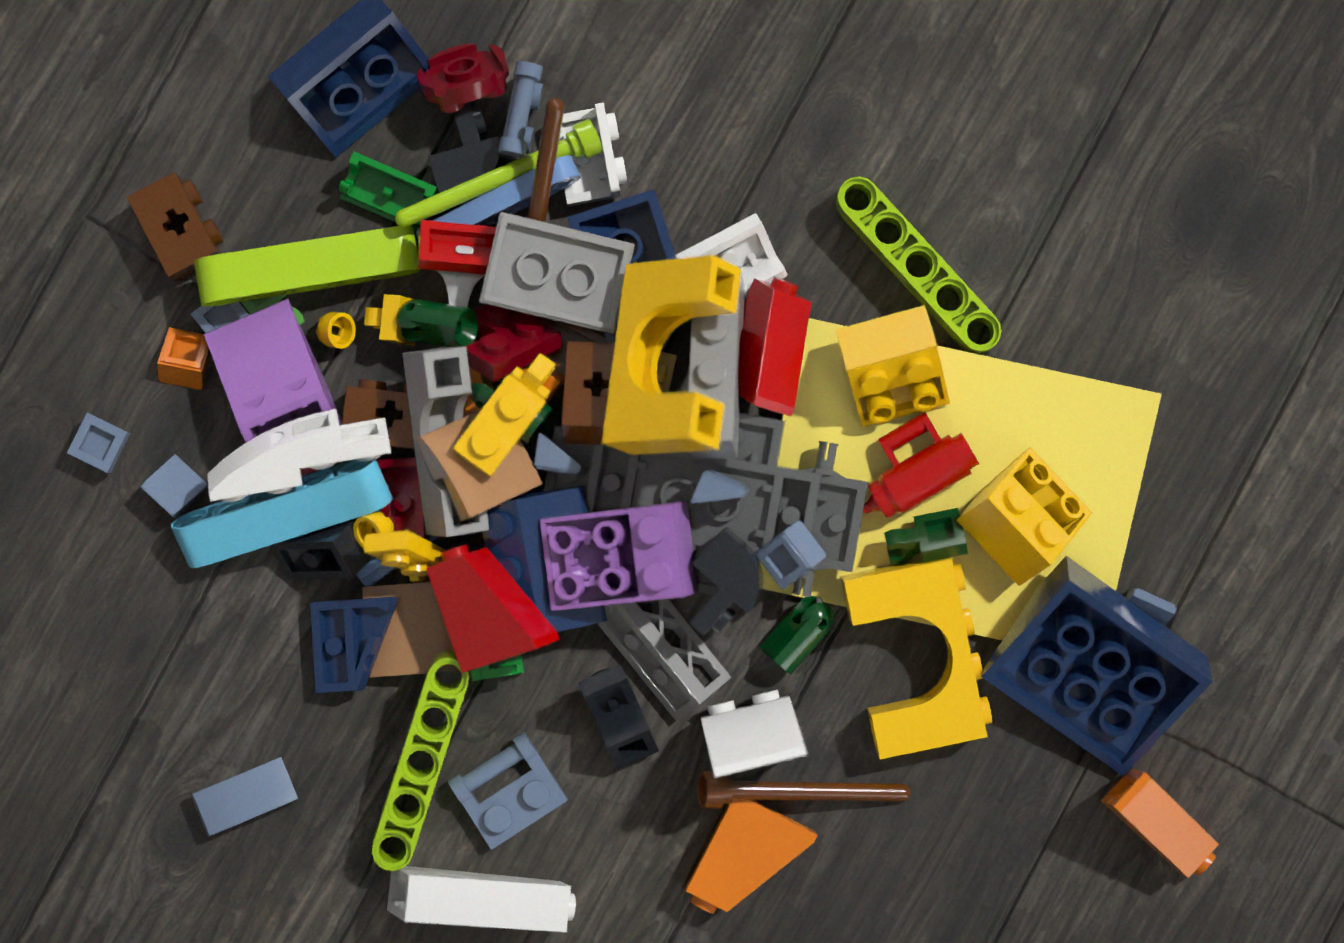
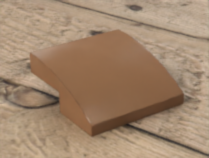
M481 410L416 438L433 480L443 478L461 520L471 518L542 484L520 440L491 478L453 451V447Z
M431 582L362 587L363 599L397 597V606L369 677L426 674L429 664L435 655L445 650L454 651ZM445 664L439 667L436 673L460 670L452 664Z

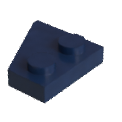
M397 597L310 602L315 693L365 690L397 606Z

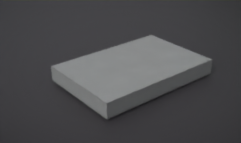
M500 212L479 302L614 334L621 304L625 266L631 263L635 244Z

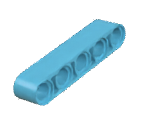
M353 459L301 476L302 485L295 486L285 493L271 494L261 492L249 494L239 501H222L191 511L177 518L171 524V529L190 568H199L373 513L392 501V495L377 460L361 462Z

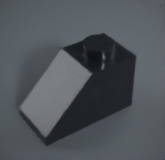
M358 518L270 545L287 578H353L373 557L364 552V548L359 545L354 536L353 526Z

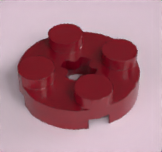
M476 43L451 47L435 54L428 59L430 68L425 73L420 68L417 73L423 97L431 103L438 104L441 112L452 113L462 109L468 102L483 97L494 98L504 94L508 89L506 79L509 76V68L504 51L500 47L488 44L490 52L478 51Z

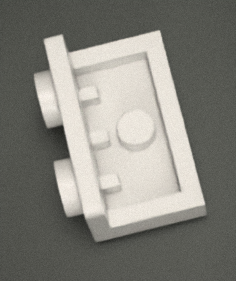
M604 102L595 104V108L563 114L559 141L566 139L565 134L573 131V125L590 119L603 148L602 153L585 159L584 156L577 159L574 155L571 156L581 178L564 189L568 207L621 197L619 185L628 183L623 157L614 158L611 141L619 139L615 113L606 114Z
M756 213L676 255L677 259L714 255L735 266H741L745 285L744 299L748 295L754 278L771 283L773 277L783 279L787 276V272L775 254L765 228Z

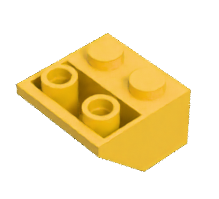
M925 305L836 329L862 427L885 423L895 418L921 411H929L935 407L950 404L938 347Z
M1029 447L975 497L957 521L1012 580L1020 586L1053 564L1093 512L1044 460Z

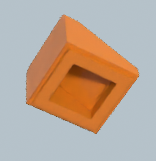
M169 327L157 362L158 379L160 382L197 390L203 388L211 353L204 334Z

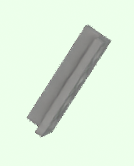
M669 599L649 600L652 603V613L642 611L636 602L605 605L607 621L597 624L676 722L700 705L731 678ZM664 628L671 629L680 638V648L672 647L664 638ZM692 663L702 665L713 679L705 688L693 674Z

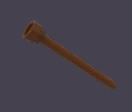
M552 98L546 104L527 217L528 219L541 222L546 220L564 114V103L559 98Z
M702 771L698 778L697 796L701 808H721L723 804H730L732 799L904 802L910 798L911 789L903 783L732 781L730 776L722 775L715 777L714 771Z

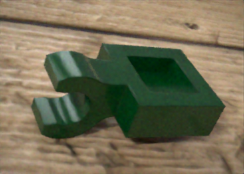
M953 508L913 516L915 527L892 529L885 532L890 564L906 563L919 552H921L923 563L968 554L964 530L957 521L960 516L959 509Z

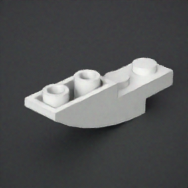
M337 409L311 414L266 431L233 451L208 473L210 501L235 502L244 499L249 494L261 492L271 494L285 493L295 486L302 485L301 468L310 467L311 469L321 470L332 467L336 462L353 459L367 462L379 458L382 454L391 453L385 418L339 425Z

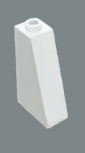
M405 866L403 869L391 871L387 910L405 922L567 932V922L572 921L574 918L576 901L575 895L570 893L571 886L561 881Z

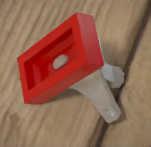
M421 220L418 241V269L436 270L443 277L450 305L467 307L475 284L486 275L497 227Z

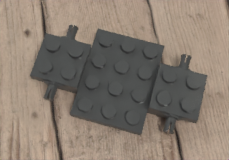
M739 413L737 459L691 458L690 452L630 455L608 445L564 444L562 426L556 425L552 442L580 464L584 470L583 475L580 474V476L547 472L544 491L583 486L588 513L687 501L694 560L701 555L726 527L730 528L756 553L796 521H801L826 553V557L794 582L792 594H801L803 578H805L802 596L811 597L815 570L830 568L853 572L869 482L846 478L833 471L838 444H829L827 460H825L828 444L825 441H819L815 467L796 469L778 466L786 421ZM710 469L746 484L750 489L747 496L740 498L690 503L703 472ZM696 568L698 592L715 595L720 588Z

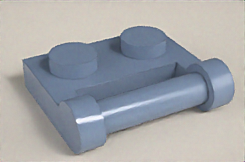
M526 61L516 62L515 80L507 120L498 149L501 160L510 163L525 157V154H530L534 128L527 125L530 110H539L543 84L536 83V81L541 80L543 70L541 65Z
M525 732L513 738L514 744L463 777L461 774H457L448 780L452 791L466 809L491 850L568 801L567 796ZM522 759L527 761L531 767L530 771L479 803L473 794L474 790Z

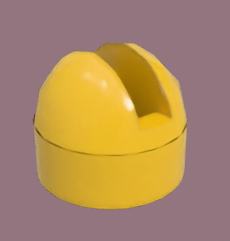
M329 312L319 318L316 335L321 343L331 348L343 349L353 342L356 326L349 314ZM332 326L339 328L338 336L332 334Z
M376 511L358 518L354 523L353 532L359 545L364 548L366 534L394 532V525L389 517H385L382 512Z

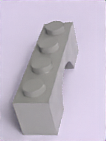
M742 271L736 314L692 318L689 392H698L723 403L724 412L719 450L691 451V458H738V355L740 334L743 330L745 295Z
M443 347L403 353L426 535L450 537L489 530L487 510L471 518L460 519L443 478L433 480L416 441V438L463 418L466 400L472 393L466 347Z

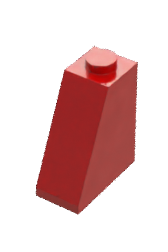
M773 277L771 283L754 278L744 303L743 330L740 334L738 355V395L753 405L792 416L796 403L811 302L796 294L799 286L787 280Z
M467 544L440 553L443 562L426 568L462 673L559 640L555 628L487 547L470 553Z

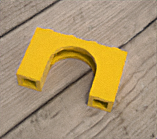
M714 255L626 264L602 444L630 455L719 450L724 404L698 392L663 394L658 384L657 364L665 341L680 324L696 317L736 314L741 268Z
M951 557L925 563L920 559L840 576L849 621L853 626L899 616H916L936 625L942 632L947 645V663L944 673L931 690L916 698L867 708L878 757L885 759L986 738L985 724L992 723V715L987 696L979 697L976 680L983 679L981 677L983 669L978 652L971 653L968 636L974 635L975 630L970 609H962L959 591L966 590L961 564L953 565Z

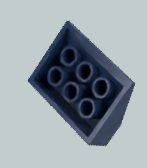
M1065 556L1037 587L981 672L983 679L1122 776L1137 763L1213 682L1208 657L1068 556Z

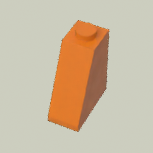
M1131 768L1100 800L1181 875L1189 878L1195 873L1199 876L1215 860L1216 855L1212 852L1219 844L1145 772Z
M732 799L730 804L727 805L686 886V891L693 895L690 902L712 914L715 913L717 907L728 912L811 846L818 834L814 830L755 800Z

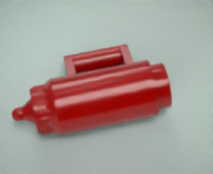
M926 412L880 437L878 441L893 467L881 473L876 481L869 484L868 488L871 495L864 504L863 513L868 514L872 511L883 512L886 518L896 513H905L971 475L970 469L979 465V462L963 434L959 433L952 438L948 434L940 438ZM929 431L935 443L899 463L893 451Z

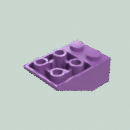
M288 298L204 334L235 419L246 443L284 423L337 409L339 425H342V417Z
M687 501L540 519L551 611L685 597L698 592L696 568L693 565L695 560Z

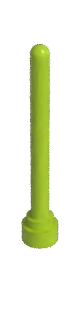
M590 119L573 125V131L565 134L566 139L558 143L556 158L574 155L576 159L582 156L588 159L603 152L600 139ZM538 151L401 209L396 213L395 221L400 227H408L492 191L535 169Z

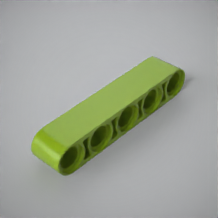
M860 176L846 180L840 187L835 201L836 209L844 221L921 305H925L926 310L963 350L974 354H984L992 349L1000 340L1002 332L1000 322L996 316L873 182ZM852 189L862 190L869 198L868 207L859 211L852 210L845 202V194ZM882 222L894 224L899 230V240L893 244L882 243L876 236V226ZM913 255L924 257L929 263V274L920 278L912 276L906 269L907 258ZM943 288H950L957 292L960 298L958 309L954 311L942 309L937 303V292ZM980 321L988 326L990 339L986 344L979 345L970 340L967 328L971 322Z
M395 226L216 254L193 261L202 307L226 305L395 278L421 271V269H418V251L413 226Z
M452 650L439 652L429 664L374 835L372 846L374 861L379 867L388 871L403 869L409 864L413 856L468 686L469 671L461 672L460 680L453 684H444L436 676L437 669L445 664H452L461 671L455 651ZM432 707L440 708L447 714L448 719L442 726L431 727L424 722L422 718L423 712ZM425 751L432 756L434 762L429 768L422 770L414 768L409 763L408 758L413 752ZM402 794H411L419 800L420 805L414 811L404 812L395 805V799ZM391 836L398 837L405 843L406 848L399 854H389L382 848L381 842Z

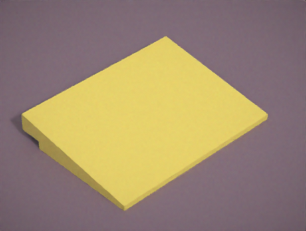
M809 318L795 408L792 416L782 414L781 420L786 422L778 466L796 469L815 467L819 441L828 442L825 460H827L829 444L836 443L838 446L833 471L846 478L868 481L869 486L870 483L879 478L881 473L893 467L878 439L926 412L940 438L948 434L952 438L962 433L979 462V465L970 469L971 475L905 513H896L889 518H886L883 512L872 511L868 514L863 513L853 572L830 568L815 570L811 596H817L825 603L846 607L840 576L891 566L884 535L885 532L892 529L915 527L913 516L958 508L961 515L975 497L1029 447L1044 460L1093 513L1053 564L1020 586L1012 580L963 528L968 554L951 558L953 565L960 563L963 570L966 590L959 591L962 609H970L975 630L974 635L1002 641L1037 587L1065 556H1068L1116 591L1162 394L937 346L950 404L935 407L929 411H921L895 418L885 423L862 427L836 334V329L847 326ZM929 431L893 452L900 463L935 443ZM869 488L867 489L865 502L868 501L871 495ZM921 552L915 554L910 561L922 559ZM761 563L764 590L805 598V596H802L805 578H803L801 594H792L794 582L782 590ZM916 616L894 617L936 626L930 621Z

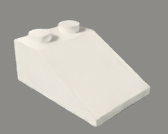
M777 689L752 695L753 704L735 708L734 700L707 707L709 715L700 718L715 777L807 755L789 696L779 697Z

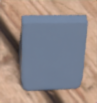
M539 433L534 462L536 469L573 476L583 475L584 468L542 433Z
M175 454L140 487L172 517L178 518L207 488L208 484Z
M710 469L703 472L690 503L740 498L747 496L750 489L748 485Z
M796 521L755 553L756 557L782 590L826 557L825 551L801 521Z
M1139 588L1129 589L1125 596L1126 599L1164 626L1168 624L1177 610L1176 605Z

